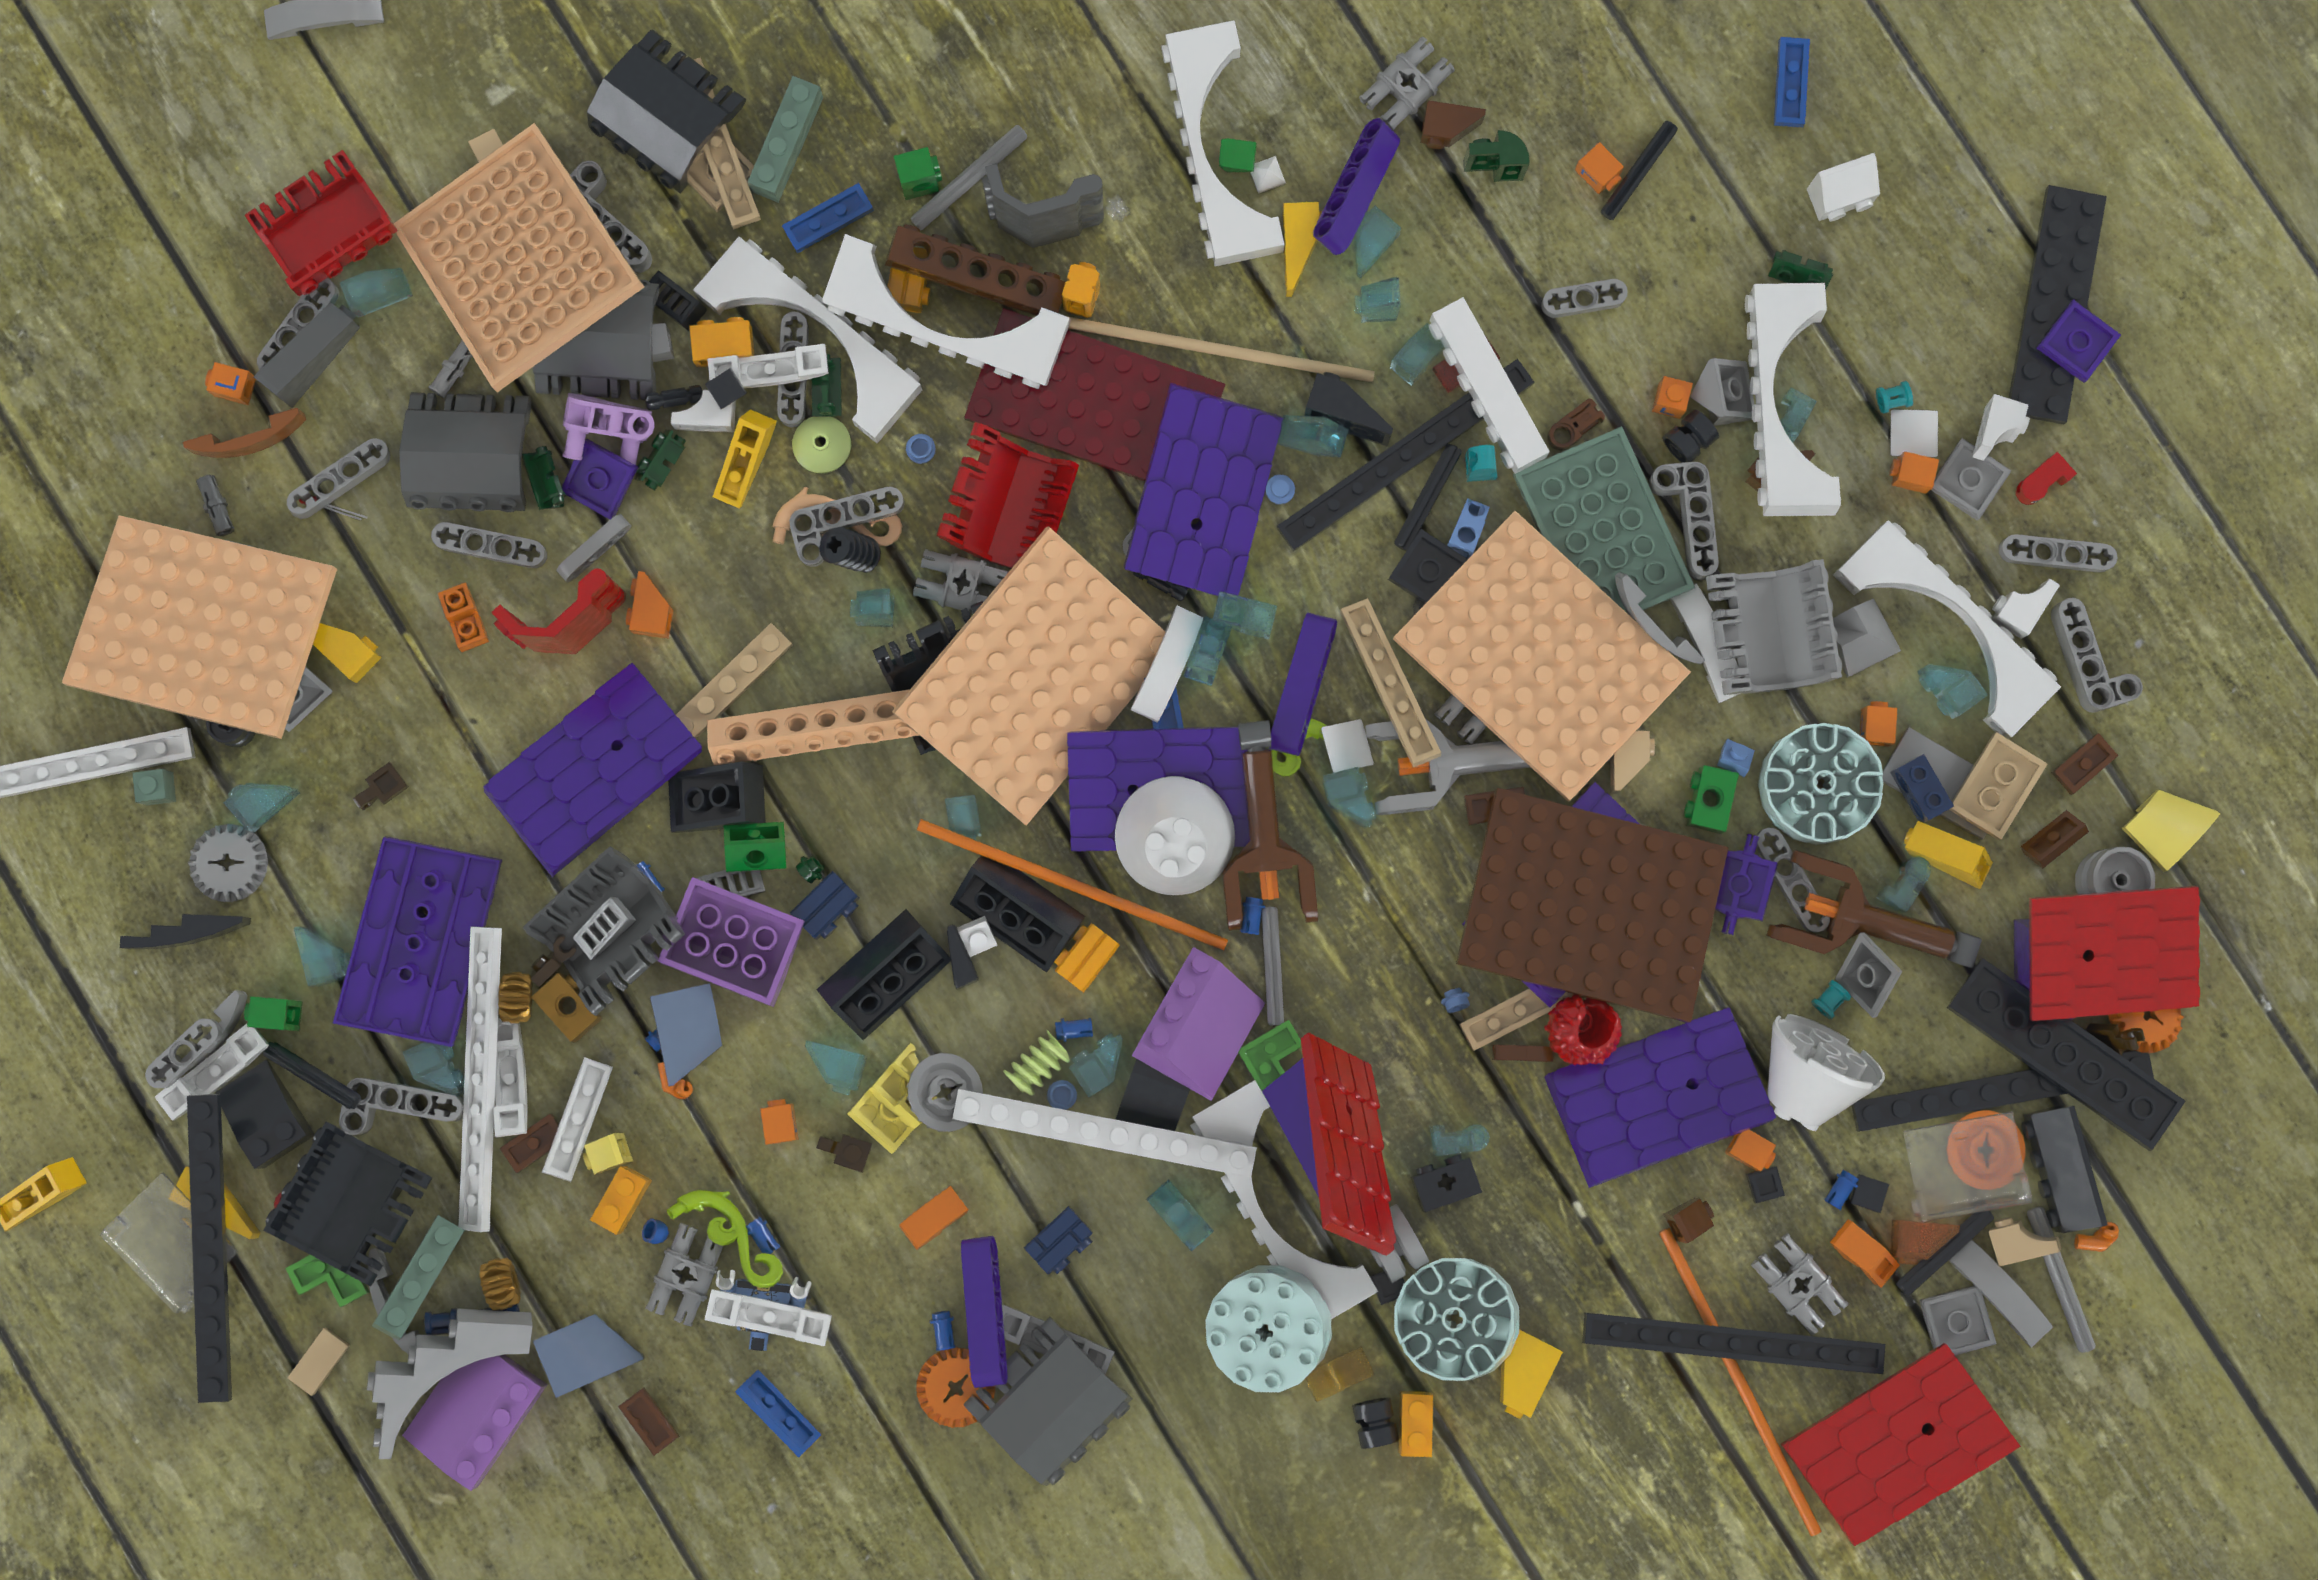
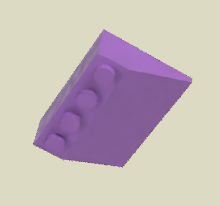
M692 877L676 915L677 921L685 935L675 944L671 942L672 947L669 950L662 949L658 962L774 1007L785 981L805 921Z
M1193 947L1132 1056L1212 1101L1265 1002L1221 962Z
M506 1355L478 1360L455 1370L441 1379L402 1436L445 1474L472 1491L485 1478L548 1384Z

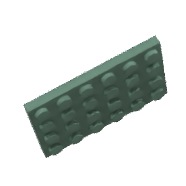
M1622 426L1535 463L1516 474L1513 473V477L1538 532L1626 613L1627 611L1623 606L1616 586L1615 575L1619 572L1627 574L1646 595L1638 603L1643 611L1695 588Z

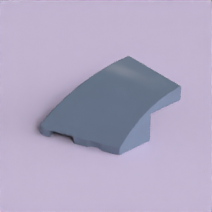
M710 983L650 996L669 1087L674 1086L681 1078L722 1046Z
M596 1314L533 1341L556 1398L644 1359L643 1354L635 1350Z

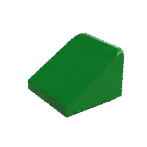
M1229 138L1221 139L1219 167L1227 173L1254 172L1257 143Z

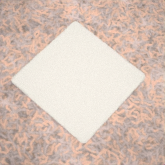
M1891 410V455L1900 456L1905 451L1926 457H1937L1938 412L1930 410Z
M1361 719L1321 728L1333 773L1374 764Z

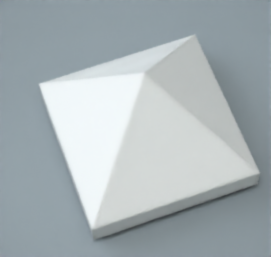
M1276 156L1255 163L1254 172H1250L1258 194L1286 184Z

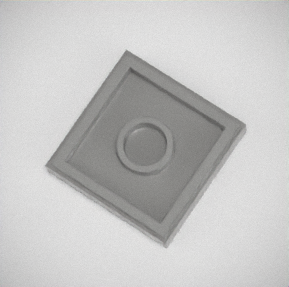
M1961 438L1937 473L1931 490L1975 520H1979L2011 473V470L1989 455L1984 461L1973 458L1975 446Z
M1975 1285L1919 1300L1933 1349L1946 1343L1954 1355L1997 1344L1983 1295Z

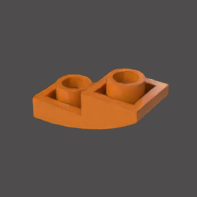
M466 582L438 593L445 617L450 623L458 649L461 652L489 642L483 622Z
M950 1186L910 1215L899 1227L916 1250L940 1235L943 1229L967 1214L969 1209Z

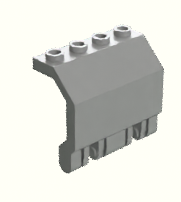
M1824 559L1812 560L1797 567L1778 571L1747 574L1726 573L1706 577L1708 591L1727 589L1709 593V600L1721 601L1728 599L1730 608L1727 610H1715L1711 613L1712 620L1731 618V620L1713 622L1716 649L1736 648L1717 652L1718 659L1728 660L1737 658L1739 667L1720 671L1721 678L1740 677V679L1722 681L1723 695L1788 690L1825 683L1842 677V660L1838 655V634L1833 623V602L1829 597L1827 585L1829 577L1824 565Z

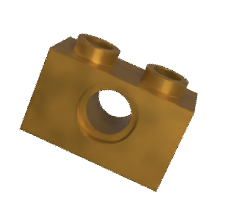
M557 973L531 998L568 1040L576 1043L603 1018L600 1014L597 1016L593 1015L585 1007L578 995L579 987L571 974L565 976L562 973ZM572 997L576 1001V1009L573 1013L566 1014L563 1010V1002L567 998Z

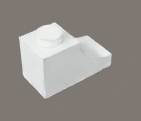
M703 390L701 399L693 407L680 412H672L671 424L675 430L734 432L736 401L720 409L710 391Z
M1994 394L1985 406L1972 457L1984 461L1994 445L2005 441L2013 443L2020 433L2024 434L2030 420L2026 416L2028 405Z
M2048 579L2033 593L2019 594L2013 591L2006 596L2001 595L1992 608L1995 614L1991 620L2005 627L2020 639L2028 636L2060 585Z

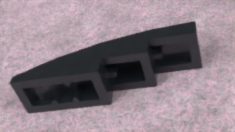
M182 914L181 926L151 925L150 937L120 936L119 948L129 950L162 949L190 945L220 937L250 925L251 918L243 916Z

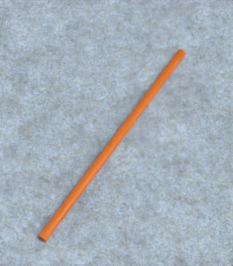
M920 819L916 829L1223 951L1227 945L1228 939L923 819Z
M1670 1227L1660 1231L1659 1235L1704 1324L1719 1326ZM1722 1358L1810 1536L1821 1533L1822 1530L1736 1359Z

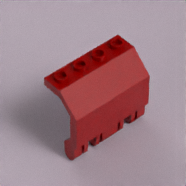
M344 150L332 156L345 175L344 178H342L330 159L324 161L326 170L335 180L325 186L323 184L322 178L313 169L308 172V175L321 192L320 194L316 192L305 175L283 189L296 210L292 209L280 191L275 194V197L285 213L278 218H275L271 208L264 202L258 205L271 224L270 227L256 208L245 214L252 228L288 277L285 281L298 296L312 293L318 288L320 282L326 278L336 277L343 271L344 266L352 261L357 262L367 256L368 250L377 244L383 245L392 239L393 234L398 231L390 216Z
M975 422L970 434L975 439L969 438L967 445L971 449L980 452L978 461L972 457L962 458L961 464L966 467H959L951 490L956 495H950L948 499L949 503L961 508L960 515L957 517L951 513H944L942 521L948 524L940 523L936 536L984 561L1012 569L1046 527H1050L1057 533L1079 464L1072 460L1050 458L1029 451L1002 437L1000 432L993 428Z
M595 568L578 582L577 600L546 628L527 627L524 622L515 617L501 604L491 612L497 618L493 624L523 650L529 647L534 652L576 654L612 622V613L625 602L626 593L602 569Z

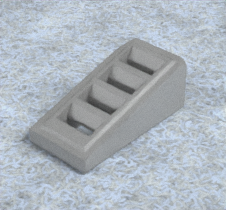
M726 870L698 877L699 880L706 883L715 881V885L722 889L724 888L721 879L727 878L730 892L742 897L766 891L760 870L750 871L754 883L753 888H749L745 872L749 871L726 872ZM734 875H739L742 886L741 891H737Z
M610 897L574 935L573 939L589 959L594 960L628 929L636 919L619 898ZM611 912L618 918L617 923L609 916ZM603 920L611 927L609 931L602 925L601 922ZM595 927L604 936L601 940L593 931ZM587 935H589L596 944V946L593 949L584 939Z

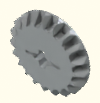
M219 825L204 831V834L196 840L193 849L190 850L191 856L188 862L190 866L189 875L192 877L195 886L204 895L217 901L234 902L248 897L258 889L267 872L268 858L262 841L251 830L239 825ZM228 854L230 859L244 862L243 864L229 866V871H226L224 866L212 864L213 862L225 860Z
M949 1053L931 1055L917 1064L914 1071L910 1074V1080L906 1086L908 1088L907 1100H909L911 1105L910 1111L915 1113L917 1121L924 1123L927 1128L935 1129L938 1132L956 1131L970 1123L952 1119L958 1089L983 1094L982 1083L974 1067L960 1056ZM940 1085L944 1089L954 1087L955 1085L958 1086L947 1095L948 1101L945 1097L932 1100L941 1091Z

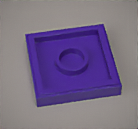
M2072 300L2037 346V349L2085 383L2121 334L2075 300Z
M585 439L582 460L573 461L562 485V490L568 497L611 520L615 517L638 466L593 441Z

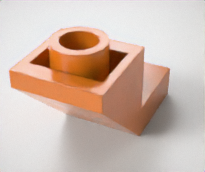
M1849 1219L1830 1241L1844 1259L1859 1267L1872 1283L1880 1288L1884 1286L1900 1266L1886 1248Z

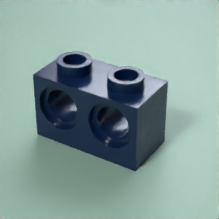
M1924 754L1890 772L1918 821L1922 823L1927 822L1954 807Z

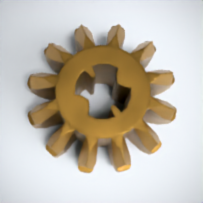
M512 972L504 974L500 979L498 1005L499 1017L502 1022L519 1024V1022H527L531 1017L533 982L529 974Z
M497 1258L481 1265L479 1274L481 1279L480 1285L489 1307L492 1310H503L518 1304L521 1299L520 1283L511 1260L508 1258Z

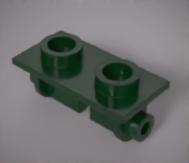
M1786 250L1775 252L1774 263L1768 273L1769 277L1787 283H1825L1826 290L1833 276V268L1828 267L1827 263H1821L1808 258L1806 264L1803 265L1801 264L1802 256L1787 252Z
M827 354L829 374L811 379L812 417L842 416L841 358H831V355Z
M665 430L664 433L660 431L651 444V447L654 449L649 457L644 456L637 465L638 469L636 472L638 475L635 480L643 482L644 479H647L645 485L654 491L657 487L662 486L671 471L670 468L662 464L663 461L666 459L675 465L686 448L684 446L685 439L678 435H675L674 438L671 437L674 432L673 430Z
M541 446L535 449L536 452L523 453L522 459L538 509L564 507V497L566 494L562 490L558 475H554L553 472L556 469L551 456L552 451L548 450L547 446Z

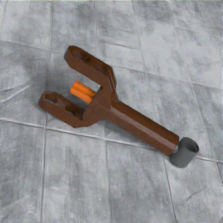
M1269 720L1239 723L1241 750H1246L1241 754L1250 841L1239 854L1235 855L1222 872L1228 931L1241 930L1240 923L1243 919L1238 871H1244V873L1259 872L1261 899L1274 900V898H1279L1277 870L1292 869L1293 865H1297L1300 905L1305 915L1306 923L1318 922L1313 864L1296 849H1293L1283 841L1279 835L1272 751L1267 749L1271 747Z
M1798 850L1793 851L1791 862L1798 864L1805 870L1844 881L1845 883L1844 886H1840L1836 900L1809 893L1808 898L1806 897L1804 910L1830 917V923L1826 929L1828 932L1827 937L1784 924H1770L1766 936L1826 954L1842 946L1848 939L1864 932L1866 935L1940 958L1945 959L1947 957V960L1971 968L1974 967L1982 942L1981 938L1960 931H1956L1954 934V930L1870 905L1853 868Z

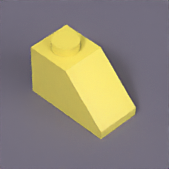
M613 1133L584 1145L586 1152L583 1153L585 1165L588 1170L592 1169L594 1174L633 1162L624 1133Z

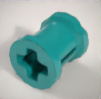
M1902 381L1899 386L1887 389L1879 387L1876 389V401L1881 413H1888L1889 409L1904 405L1907 408L1913 406V394L1907 381ZM1893 396H1899L1898 398L1890 399Z
M1834 980L1828 983L1829 987L1818 999L1814 998L1811 1001L1812 1005L1830 1020L1835 1017L1834 1012L1845 1000L1849 1001L1851 998L1850 993Z

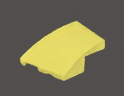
M2156 790L2136 809L2138 813L2122 829L2163 872H2167L2202 837L2219 817L2220 813L2167 792Z
M912 1043L897 1056L847 1113L891 1154L922 1123L917 1121L915 1113L910 1111L911 1105L909 1100H907L908 1088L906 1086L909 1083L910 1074L914 1071L916 1065L919 1064L915 1054L916 1048Z

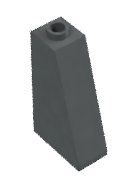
M330 302L255 374L254 378L293 408L360 329V326L353 321L356 315L343 304L340 308H337Z

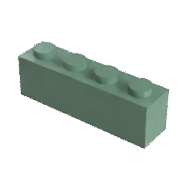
M792 76L747 183L752 193L779 203L823 100L820 86Z
M439 1215L434 1219L372 1327L398 1341L402 1338L465 1231L464 1229Z

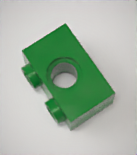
M928 147L893 156L905 201L939 192L937 182L943 181L937 156H930Z
M1706 765L1700 767L1698 772L1694 771L1690 782V788L1694 789L1692 801L1687 800L1683 815L1684 818H1688L1686 826L1719 834L1726 832L1739 773ZM1705 791H1710L1716 796L1714 807L1707 806L1703 802Z
M784 822L723 825L726 872L786 868Z
M250 996V1003L246 1004L244 1010V1019L248 1021L247 1027L300 1031L303 1001Z

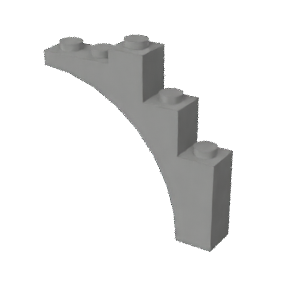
M457 1308L456 1320L450 1319L448 1336L416 1335L415 1346H409L408 1362L375 1361L374 1372H368L367 1391H372V1402L377 1403L376 1419H381V1428L374 1429L373 1447H379V1459L392 1458L395 1440L405 1417L419 1398L436 1382L455 1370L481 1359L504 1354H529L533 1326L531 1312Z

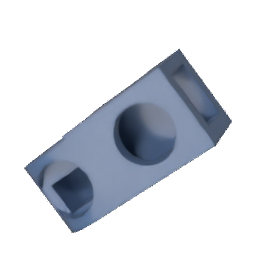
M1467 498L1447 546L1469 559L1474 553L1490 507Z

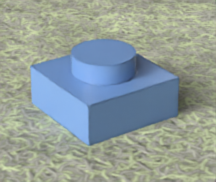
M1727 739L1722 747L1717 766L1739 773L1740 776L1745 777L1750 769L1755 750Z

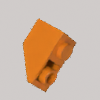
M638 571L637 579L633 578L630 594L634 596L633 607H629L627 610L626 625H629V630L633 634L669 639L673 609L645 572Z

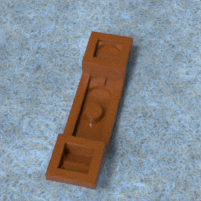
M293 408L270 415L271 428L221 443L220 439L210 433L184 441L183 446L191 453L205 457L231 458L245 456L267 449L284 440L303 424L306 416L300 409Z

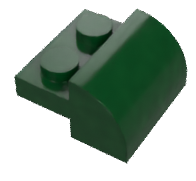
M1504 130L1497 131L1494 142H1491L1490 139L1482 138L1469 143L1463 160L1464 172L1493 171L1494 182L1523 181L1530 164L1528 149L1524 142L1517 135Z

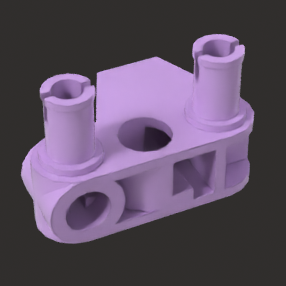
M568 393L563 418V426L568 430L563 457L582 460L586 434L597 433L620 437L622 445L619 456L636 465L640 443L647 441V438L654 430L652 411L635 406L617 404L592 396ZM637 419L636 425L633 427V423Z

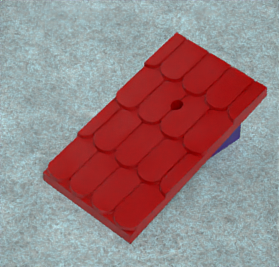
M2184 886L2029 898V919H2014V979L2030 989V1020L2068 1019L2199 1006V887Z
M1308 1032L1301 1038L1303 1058L1262 1090L1319 1197L1322 1228L1387 1256L1394 1250L1396 1236L1388 1203L1392 1198L1382 1155L1384 1141L1377 1113L1380 1104L1372 1066Z
M1946 1343L1941 1344L1780 1444L1853 1546L1865 1542L1891 1524L1900 1521L1939 1495L1948 1492L1971 1476L1985 1470L2021 1447Z

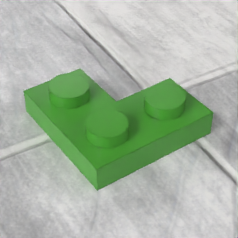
M1287 1020L1240 1048L1238 1053L1261 1091L1285 1073L1279 1060L1301 1048V1039L1291 1022Z
M312 1255L285 1268L299 1295L327 1281L339 1307H344L370 1292L365 1283Z

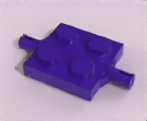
M1747 834L1743 851L1728 850L1715 908V910L1726 915L1721 930L1724 934H1727L1728 931L1729 935H1734L1737 919L1749 918L1761 922L1764 919L1778 863L1762 859L1755 854L1760 838L1756 835Z

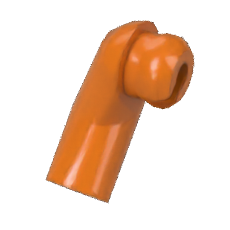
M663 1062L657 1064L664 1092L677 1099H686L692 1094V1084L683 1079H680L674 1086L669 1087Z
M2107 1222L2108 1225L2100 1227L2092 1236L2076 1234L2074 1240L2075 1249L2098 1252L2107 1250L2118 1238V1226L2113 1222Z

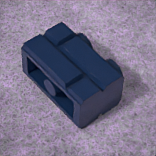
M832 871L790 914L805 921L803 928L814 939L817 940L821 936L823 939H826L835 931L837 926L834 923L842 915L847 918L858 908L859 905L856 901L860 897Z
M1068 1206L1036 1235L1024 1249L1047 1274H1050L1052 1271L1058 1274L1070 1263L1067 1257L1074 1250L1080 1254L1093 1242L1089 1238L1093 1231Z

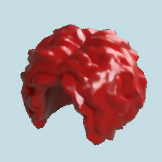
M1575 994L1571 998H1563L1556 1004V1007L1552 1008V1011H1549V1021L1544 1026V1029L1550 1033L1548 1040L1550 1041L1549 1046L1552 1051L1557 1053L1565 1062L1574 1066L1577 1064L1581 1066L1588 1065L1589 1063L1594 1065L1600 1063L1603 1065L1605 1059L1612 1052L1616 1051V1046L1620 1042V1037H1622L1621 1029L1623 1028L1619 1014L1614 1011L1612 1006H1609L1606 1002L1586 998L1583 1001L1581 996Z

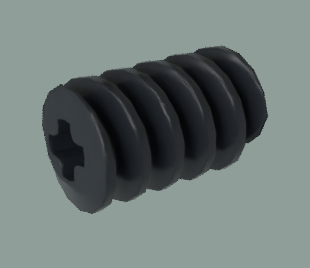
M835 527L829 529L820 541V555L823 560L830 564L867 573L872 571L880 561V546L870 536H865L843 527Z

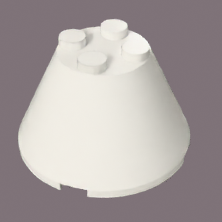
M1181 776L1158 778L1138 788L1124 803L1115 828L1116 850L1125 870L1143 887L1165 895L1189 894L1211 884L1221 875L1229 863L1235 842L1234 823L1223 799L1206 784Z
M1787 1014L1785 1019H1781L1779 1015L1773 1022L1768 1098L1776 1106L1775 1114L1784 1120L1789 1121L1793 1118L1801 1122L1807 1129L1816 1131L1820 1125L1879 1088L1885 1080L1884 1072L1880 1065L1866 1051L1862 1050L1859 1054L1847 1045L1848 1038L1825 1025L1792 1014Z

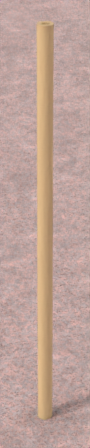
M1069 317L1071 321L1068 329L1320 374L1329 372L1339 377L1373 383L1375 371Z

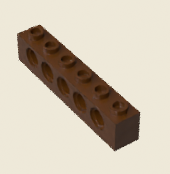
M904 224L903 227L898 226L896 228L885 266L1035 316L1039 315L1041 307L1059 313L1062 303V292L1065 286V281L1060 280L1061 277L1051 272L1041 274L1032 271L1033 267L1025 263L1017 262L1014 265L1005 262V258L995 253L985 255L976 252L977 248L968 244L961 243L958 246L949 243V239L942 235L932 234V236L922 234L919 228L912 225ZM913 247H924L928 253L927 258H918L913 252ZM949 255L953 257L956 266L954 268L946 267L942 263V256ZM979 265L983 269L984 276H973L970 272V266ZM998 275H1008L1012 285L1010 287L1002 286L998 281ZM1029 283L1035 284L1039 288V296L1030 295L1026 290V285Z

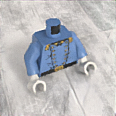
M720 1270L717 1271L716 1286L720 1291L757 1297L805 1308L807 1294L812 1285L811 1281H808L806 1287H800L797 1284L798 1277H795L792 1285L777 1283L769 1288H758L753 1286L747 1279L740 1278L734 1284V1270H730V1278H723ZM737 1326V1330L751 1332L749 1349L767 1351L768 1337L771 1333Z

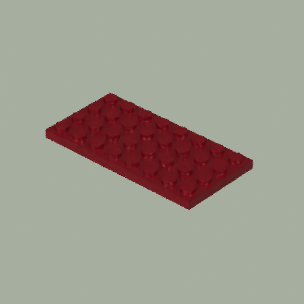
M1003 308L993 336L1011 331L1033 318ZM1067 330L1047 386L1040 384L1039 389L1030 387L1022 383L1023 377L1012 373L1011 379L994 373L996 367L985 363L983 369L981 368L964 419L972 423L977 422L987 425L1004 434L1145 481L1170 383L1222 398L1226 384Z

